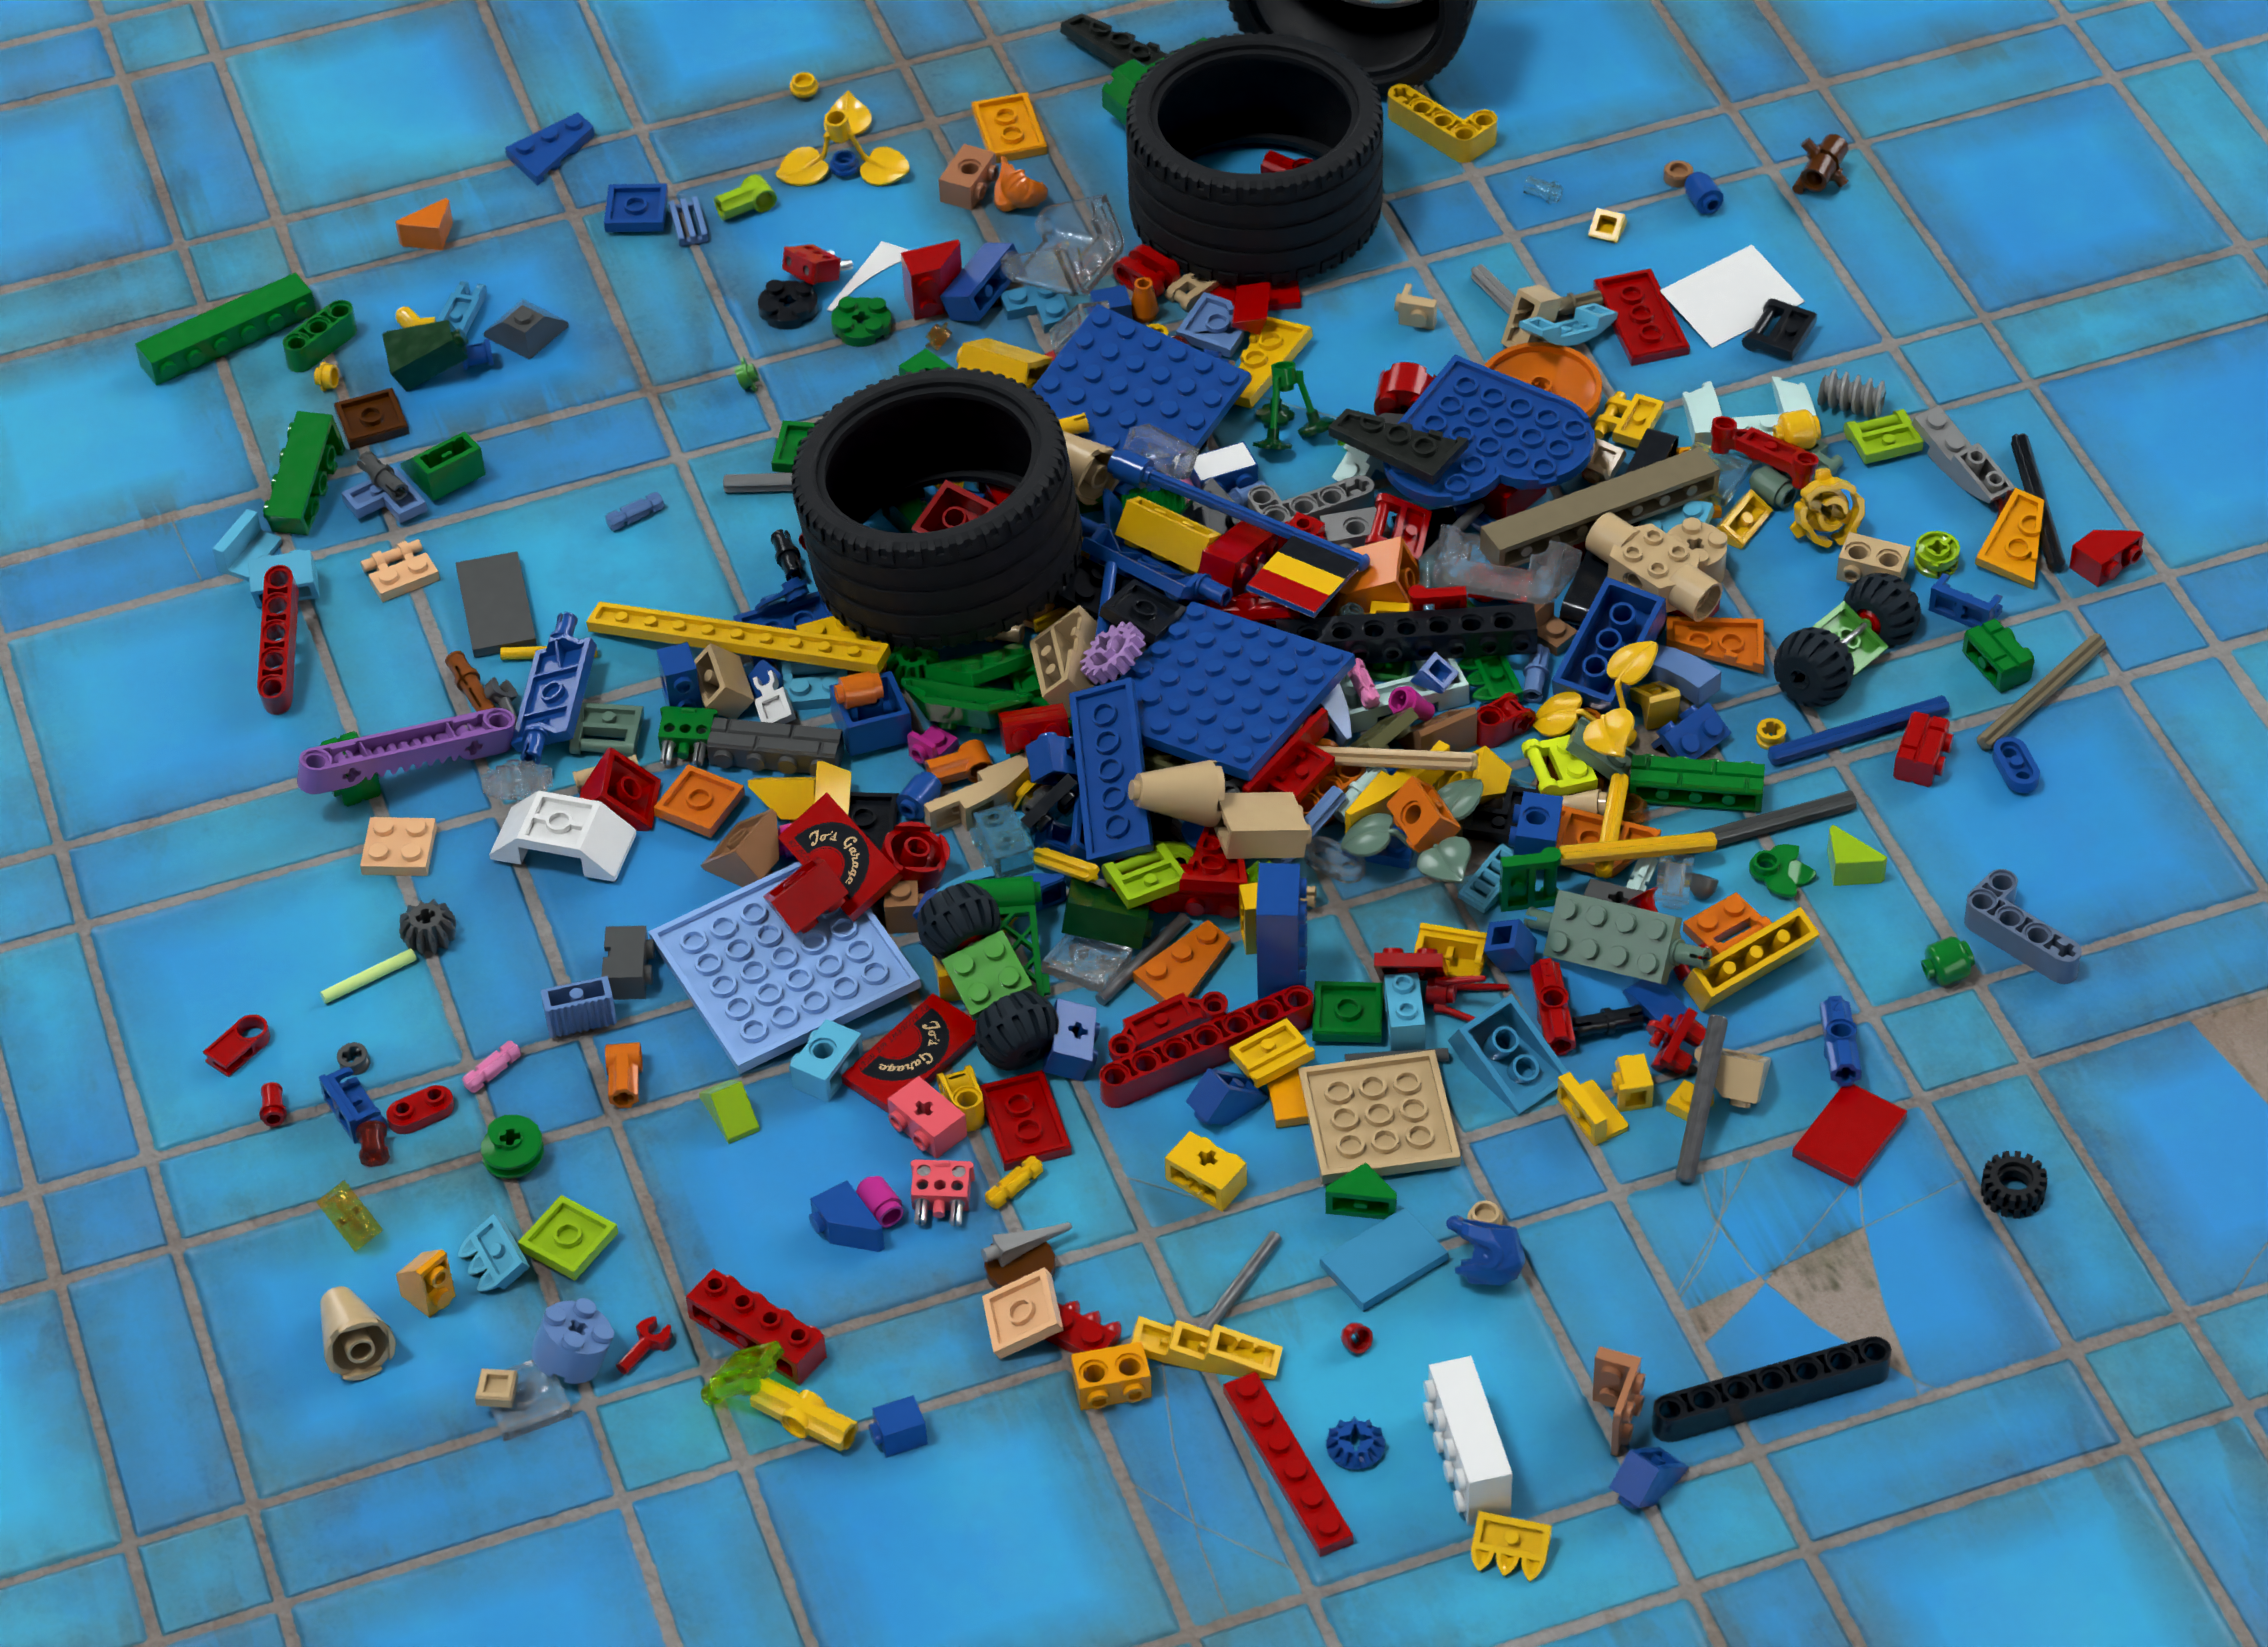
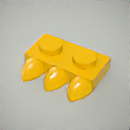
M1478 1511L1471 1546L1472 1561L1476 1569L1481 1571L1489 1564L1493 1555L1496 1554L1498 1568L1502 1575L1506 1576L1515 1568L1519 1559H1522L1521 1564L1524 1575L1528 1581H1531L1539 1575L1544 1564H1546L1553 1526Z

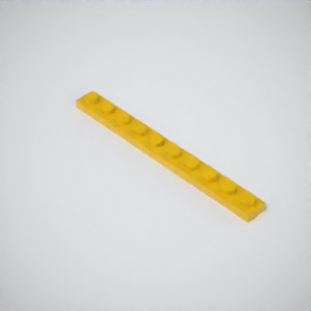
M601 601L598 602L586 621L588 631L671 644L688 642L691 647L704 649L712 643L732 653L859 672L870 671L871 673H880L891 654L888 643Z

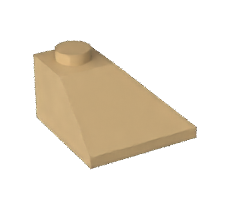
M1703 1044L1695 1049L1694 1057L1698 1062H1700ZM1722 1048L1715 1081V1088L1721 1097L1729 1098L1730 1105L1742 1108H1750L1751 1103L1757 1104L1761 1099L1771 1057Z

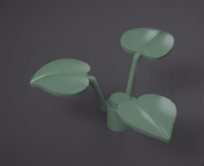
M1464 779L1451 782L1437 792L1455 819L1462 820L1470 815L1479 804L1484 786L1481 779ZM1385 813L1371 814L1358 820L1347 831L1341 842L1342 851L1358 857H1368L1384 850L1389 845L1391 836H1395L1419 856L1417 867L1423 875L1435 880L1463 884L1465 870L1471 857L1469 841L1458 836L1448 837L1424 852H1416L1407 844V837L1398 829L1392 828L1394 819L1391 815Z

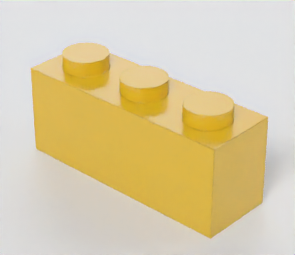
M1141 496L1126 501L1115 533L1116 536L1124 539L1126 545L1149 550L1154 558L1161 561L1170 560L1179 564L1178 568L1189 574L1199 573L1202 550L1221 537V533Z

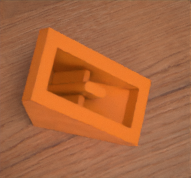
M444 198L395 221L399 244L402 247L443 250L453 224L449 200Z

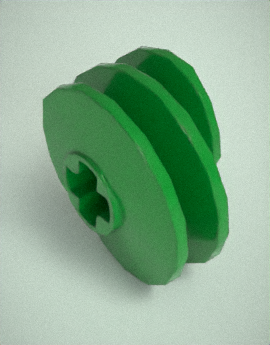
M504 1115L494 1119L488 1125V1132L481 1142L483 1164L489 1173L499 1178L512 1179L526 1175L537 1167L544 1154L542 1133L538 1125L531 1119L520 1115Z

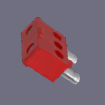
M813 244L784 247L782 269L792 274L795 278L804 280L809 284L815 285L816 283L839 280L840 271L853 268L851 260L841 261L839 257L835 256L834 251H825Z

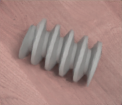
M1833 369L1829 376L1824 375L1821 381L1817 404L1822 406L1828 399V406L1832 409L1836 408L1840 403V409L1844 412L1848 411L1851 406L1853 414L1857 415L1863 409L1865 417L1869 418L1875 412L1876 418H1879L1886 396L1885 381L1882 380L1878 387L1874 388L1873 378L1871 377L1865 385H1862L1861 375L1858 374L1854 381L1850 382L1849 372H1845L1843 377L1838 379L1837 369Z

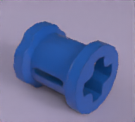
M484 339V343L466 345L468 358L462 361L464 370H468L469 366L486 363L489 366L494 365L489 339Z

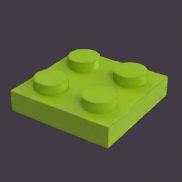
M560 1195L518 1241V1246L526 1255L576 1281L618 1234V1227L614 1222Z

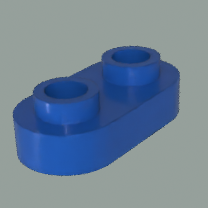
M2015 737L1998 739L1994 744L1992 758L2007 786L2013 791L2027 793L2036 789L2039 784L2040 770L2025 743Z

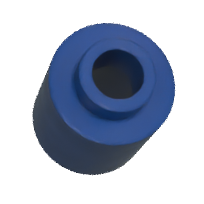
M1695 172L1686 179L1685 193L1700 213L1710 214L1720 208L1724 195L1708 174Z
M926 771L915 775L896 798L900 813L909 819H922L925 816L924 804L941 795L942 784L934 774Z

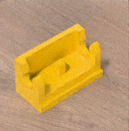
M1420 923L1414 953H1417V949L1433 948L1437 949L1438 953H1443L1448 965V977L1482 975L1487 957L1484 952L1487 933Z

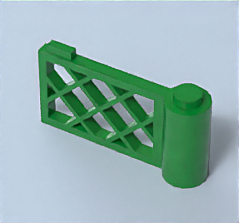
M1032 875L965 880V883L977 884L987 890L995 899L1001 918H1005L1003 921L1001 920L1000 930L1003 929L1016 939V942L1012 945L1013 950L1016 951L1022 944L1033 953V957L1023 968L1029 979L1036 984V993L1042 997L1051 995L1049 974H1042L1035 902H1041L1040 881L1034 882ZM1029 916L1030 926L1022 935L1008 925L1014 917ZM1030 934H1031V942H1029V941L1027 940V937H1028ZM1033 965L1035 974L1030 971Z

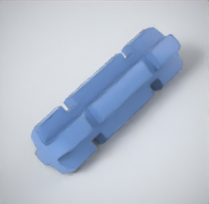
M658 492L645 496V500L640 498L619 508V512L614 510L605 516L606 523L612 531H616L624 527L623 523L625 522L628 525L650 515L649 511L654 513L664 507L663 498Z

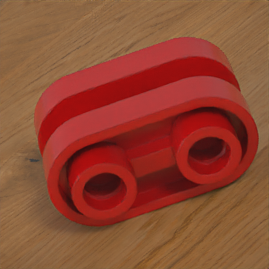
M1144 244L1136 246L1129 252L1128 257H1122L1112 266L1116 280L1132 292L1134 291L1136 279L1140 277L1151 279L1156 299L1164 293L1165 288L1167 289L1172 283L1181 278L1180 267L1173 259L1167 258L1152 247Z

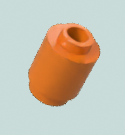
M870 671L839 677L838 685H834L837 704H843L845 709L873 704L877 702V699L884 698L883 684L878 672L871 674Z

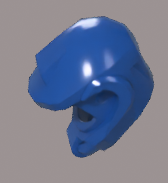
M1454 1215L1447 1219L1446 1225L1448 1229L1456 1232L1461 1238L1474 1245L1472 1258L1461 1259V1265L1455 1266L1456 1274L1467 1277L1468 1283L1505 1286L1518 1278L1525 1264V1255L1516 1227L1463 1219L1460 1215Z

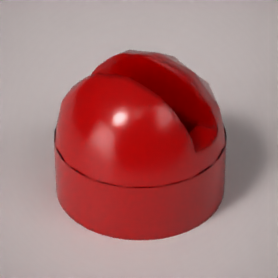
M1355 1322L1343 1328L1340 1336L1342 1344L1356 1354L1368 1350L1373 1341L1371 1330L1365 1325ZM1353 1334L1359 1340L1357 1343H1354L1352 1339Z

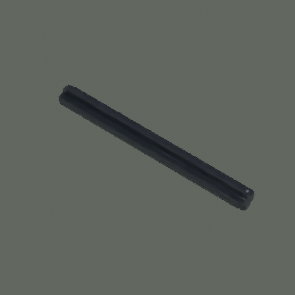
M2025 433L2020 435L2014 434L2011 437V446L2024 490L2027 493L2044 499L2039 541L2048 570L2051 572H2061L2065 568L2064 564L2066 561L2029 438Z

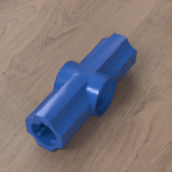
M1829 996L1826 1001L1820 1003L1819 1008L1825 1042L1824 1056L1828 1060L1831 1080L1838 1083L1839 1086H1852L1855 1081L1861 1079V1066L1856 1042L1857 1026L1852 1019L1850 1002L1845 1001L1842 996Z

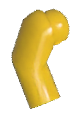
M405 306L400 307L395 314L396 321L403 328L436 322L435 317L420 318L411 308Z

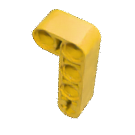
M1397 84L1388 90V118L1457 162L1466 163L1473 161L1492 148L1497 142V115L1490 110H1478L1463 120L1408 85Z

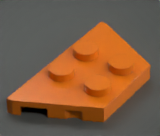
M1562 805L1556 848L1559 849L1562 845L1599 842L1604 815ZM1622 820L1618 840L1661 836V830ZM1637 859L1614 861L1613 872L1610 878L1616 876ZM1595 863L1564 865V867L1594 874Z

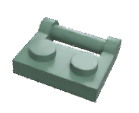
M582 702L574 737L570 739V754L581 755L582 751L605 753L608 748L612 747L626 757L637 755V743L644 718L643 706ZM584 735L625 738V741L584 739Z

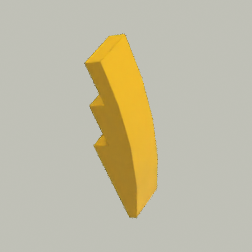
M1439 740L1430 751H1450V745ZM1399 768L1393 775L1380 771L1345 811V834L1358 820L1375 813H1385L1392 816L1393 814L1386 803L1411 776L1433 785L1447 770Z
M1138 1316L1135 1322L1130 1343L1142 1341L1146 1358L1162 1363L1235 1377H1243L1256 1371L1260 1379L1273 1380L1277 1374L1283 1349L1282 1346L1214 1324L1211 1331L1176 1320L1174 1326L1170 1327Z

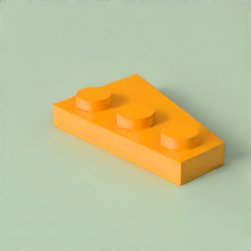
M2015 487L1977 554L1975 565L2033 589L2044 499Z

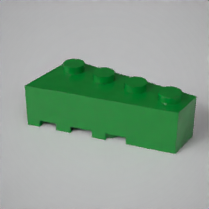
M297 411L294 422H290L288 426V441L286 448H282L280 452V467L278 474L273 475L271 482L272 493L270 500H266L264 504L263 515L274 532L308 536L320 508L318 496H325L328 490L327 476L328 474H335L338 467L337 462H334L336 455H343L345 445L333 415Z

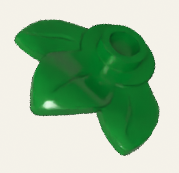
M1781 844L1774 846L1770 851H1759L1749 862V872L1752 877L1763 881L1769 891L1782 897L1796 896L1797 887L1807 885L1816 877L1815 870L1797 860L1799 855V846Z

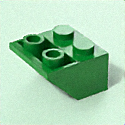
M465 431L400 463L405 473L432 501L486 475L481 447Z

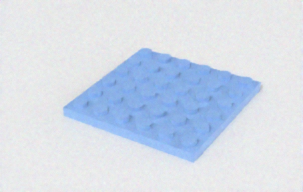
M799 861L648 931L650 939H654L656 950L739 1074L808 1042L812 1031L818 1030L825 1019L844 1025L921 988L919 976L870 908L854 922L840 907L832 913L826 910L817 917L819 923L804 934L801 931L794 934L786 926L763 896L803 865Z

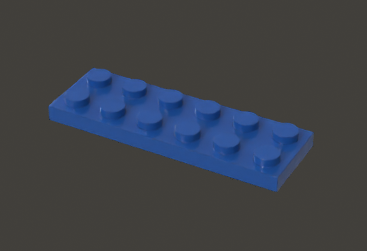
M1131 677L1069 693L1087 862L1100 865L1154 851L1150 811L1136 807L1133 800H1130L1128 796L1130 781L1134 780L1138 773L1145 772L1135 682Z

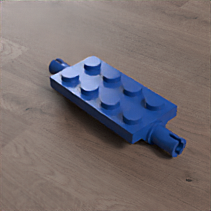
M1080 515L1082 537H1084L1081 550L1090 554V560L1101 565H1105L1106 562L1110 561L1115 562L1118 565V574L1129 578L1133 575L1140 579L1139 582L1154 590L1159 588L1165 591L1164 595L1176 602L1181 603L1184 599L1189 602L1198 603L1199 600L1208 601L1210 599L1225 607L1231 601L1233 589L1212 580L1211 575L1195 573L1189 576L1116 540L1114 529L1109 528L1107 524H1098Z
M564 612V616L562 613L558 614L555 631L549 637L547 648L535 651L511 745L516 752L522 751L520 755L521 761L529 766H534L535 763L537 765L540 764L545 745L564 742L574 737L597 645L591 637L580 640L573 637L578 619L571 612Z

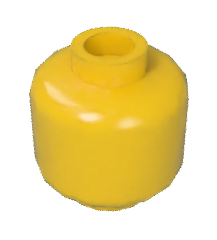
M1806 409L1782 413L1778 417L1777 425H1773L1772 429L1774 437L1804 450L1812 449L1816 444V440L1821 438V427L1818 417L1812 415Z

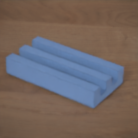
M697 196L691 197L692 202H686V198L680 199V204L676 205L674 200L668 201L680 247L709 241ZM690 210H694L701 236H696ZM679 212H683L690 238H684L678 216Z

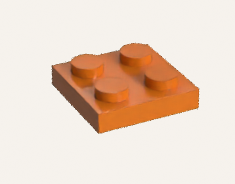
M688 764L654 806V813L658 818L711 838L745 796L744 785Z

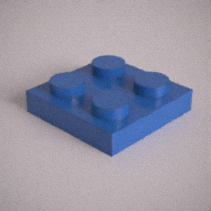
M609 184L604 217L605 232L664 231L668 198L667 184Z

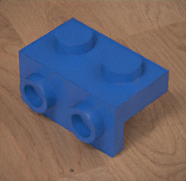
M1709 702L1699 709L1693 704L1678 715L1682 720L1680 723L1675 725L1671 720L1656 731L1659 738L1651 743V746L1656 749L1662 744L1673 758L1685 756L1689 759H1697L1732 732Z

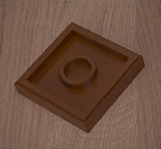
M393 388L334 403L336 415L350 450L409 434L407 422Z

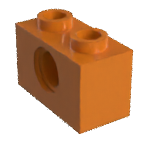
M1411 776L1386 803L1393 814L1394 824L1405 832L1407 844L1418 853L1433 848L1434 844H1439L1442 840L1455 836L1461 830V826L1434 786L1414 776Z

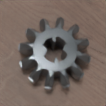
M420 899L418 906L408 905L407 913L400 914V938L403 939V943H406L408 949L411 948L413 951H419L421 956L430 950L436 954L439 947L448 949L449 941L455 940L456 919L446 903L438 905L435 899H432L429 903L424 904Z

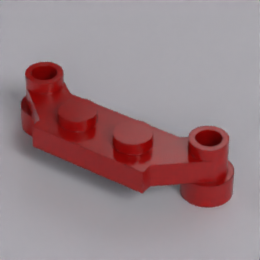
M1718 416L1712 420L1710 431L1713 436L1711 450L1714 453L1727 454L1729 450L1741 452L1750 459L1759 460L1773 466L1778 471L1789 473L1792 477V486L1800 490L1811 483L1812 476L1815 474L1819 458L1815 454L1806 452V450L1753 427L1750 429H1737V422L1730 417Z
M1216 991L1206 993L1201 999L1186 997L1184 992L1131 1015L1122 1020L1124 1028L1122 1033L1114 1035L1109 1040V1056L1115 1061L1227 1014L1228 1000L1224 994Z

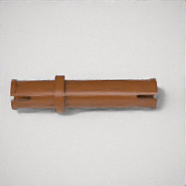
M461 651L451 652L446 657L445 664L453 673L457 688L464 691L475 711L496 708L494 703L486 698L484 687L480 682V674L475 668L470 666L464 653Z

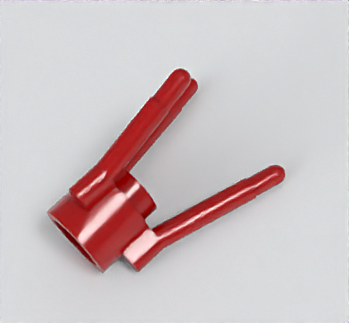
M1485 975L1448 978L1429 977L1426 985L1425 1000L1426 1004L1434 1005V1013H1443L1470 1022L1476 1017L1448 1007V1003H1455L1457 991H1506L1509 989V985L1476 983L1486 981Z

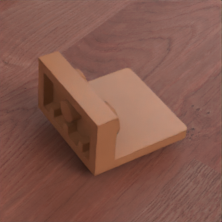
M1599 1346L1594 1362L1592 1400L1608 1407H1615L1612 1423L1611 1455L1618 1456L1622 1444L1628 1446L1634 1429V1424H1631L1632 1417L1640 1416L1644 1403V1395H1641L1645 1384L1646 1374L1641 1373V1357Z

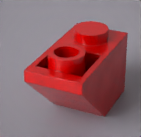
M2093 530L2072 545L2069 568L2095 586L2100 587L2109 579L2113 580L2125 567L2135 564L2140 559L2143 553L2144 534L2140 531Z

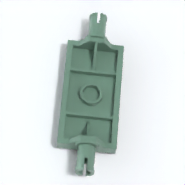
M1559 889L1553 913L1530 907L1525 915L1537 917V920L1524 918V925L1528 929L1548 932L1543 956L1667 985L1670 971L1675 966L1684 964L1706 970L1711 962L1698 959V956L1712 959L1711 949L1686 944L1681 939L1679 931L1683 918Z

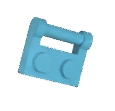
M781 661L783 687L788 692L794 711L831 707L829 685L838 684L839 677L847 676L846 669ZM837 672L836 675L793 678L795 675Z

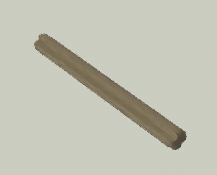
M2095 633L2086 639L1977 737V744L1981 746L1982 750L1989 751L1994 748V744L1998 739L2006 737L2106 647V641L2102 639V636Z

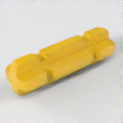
M1029 1156L1021 1163L1022 1167L1017 1166L998 1182V1187L994 1185L985 1193L986 1203L995 1210L999 1209L1007 1202L1006 1198L1011 1199L1030 1183L1029 1179L1034 1180L1043 1172L1042 1162L1035 1156Z

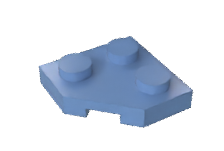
M1203 292L1177 329L1176 335L1179 341L1203 349L1222 352L1221 355L1231 358L1244 339V330L1231 326L1233 305L1230 300Z

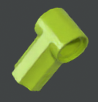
M753 174L746 177L741 187L720 194L713 199L718 215L724 221L752 209L758 212H766L775 205L777 195L761 175Z

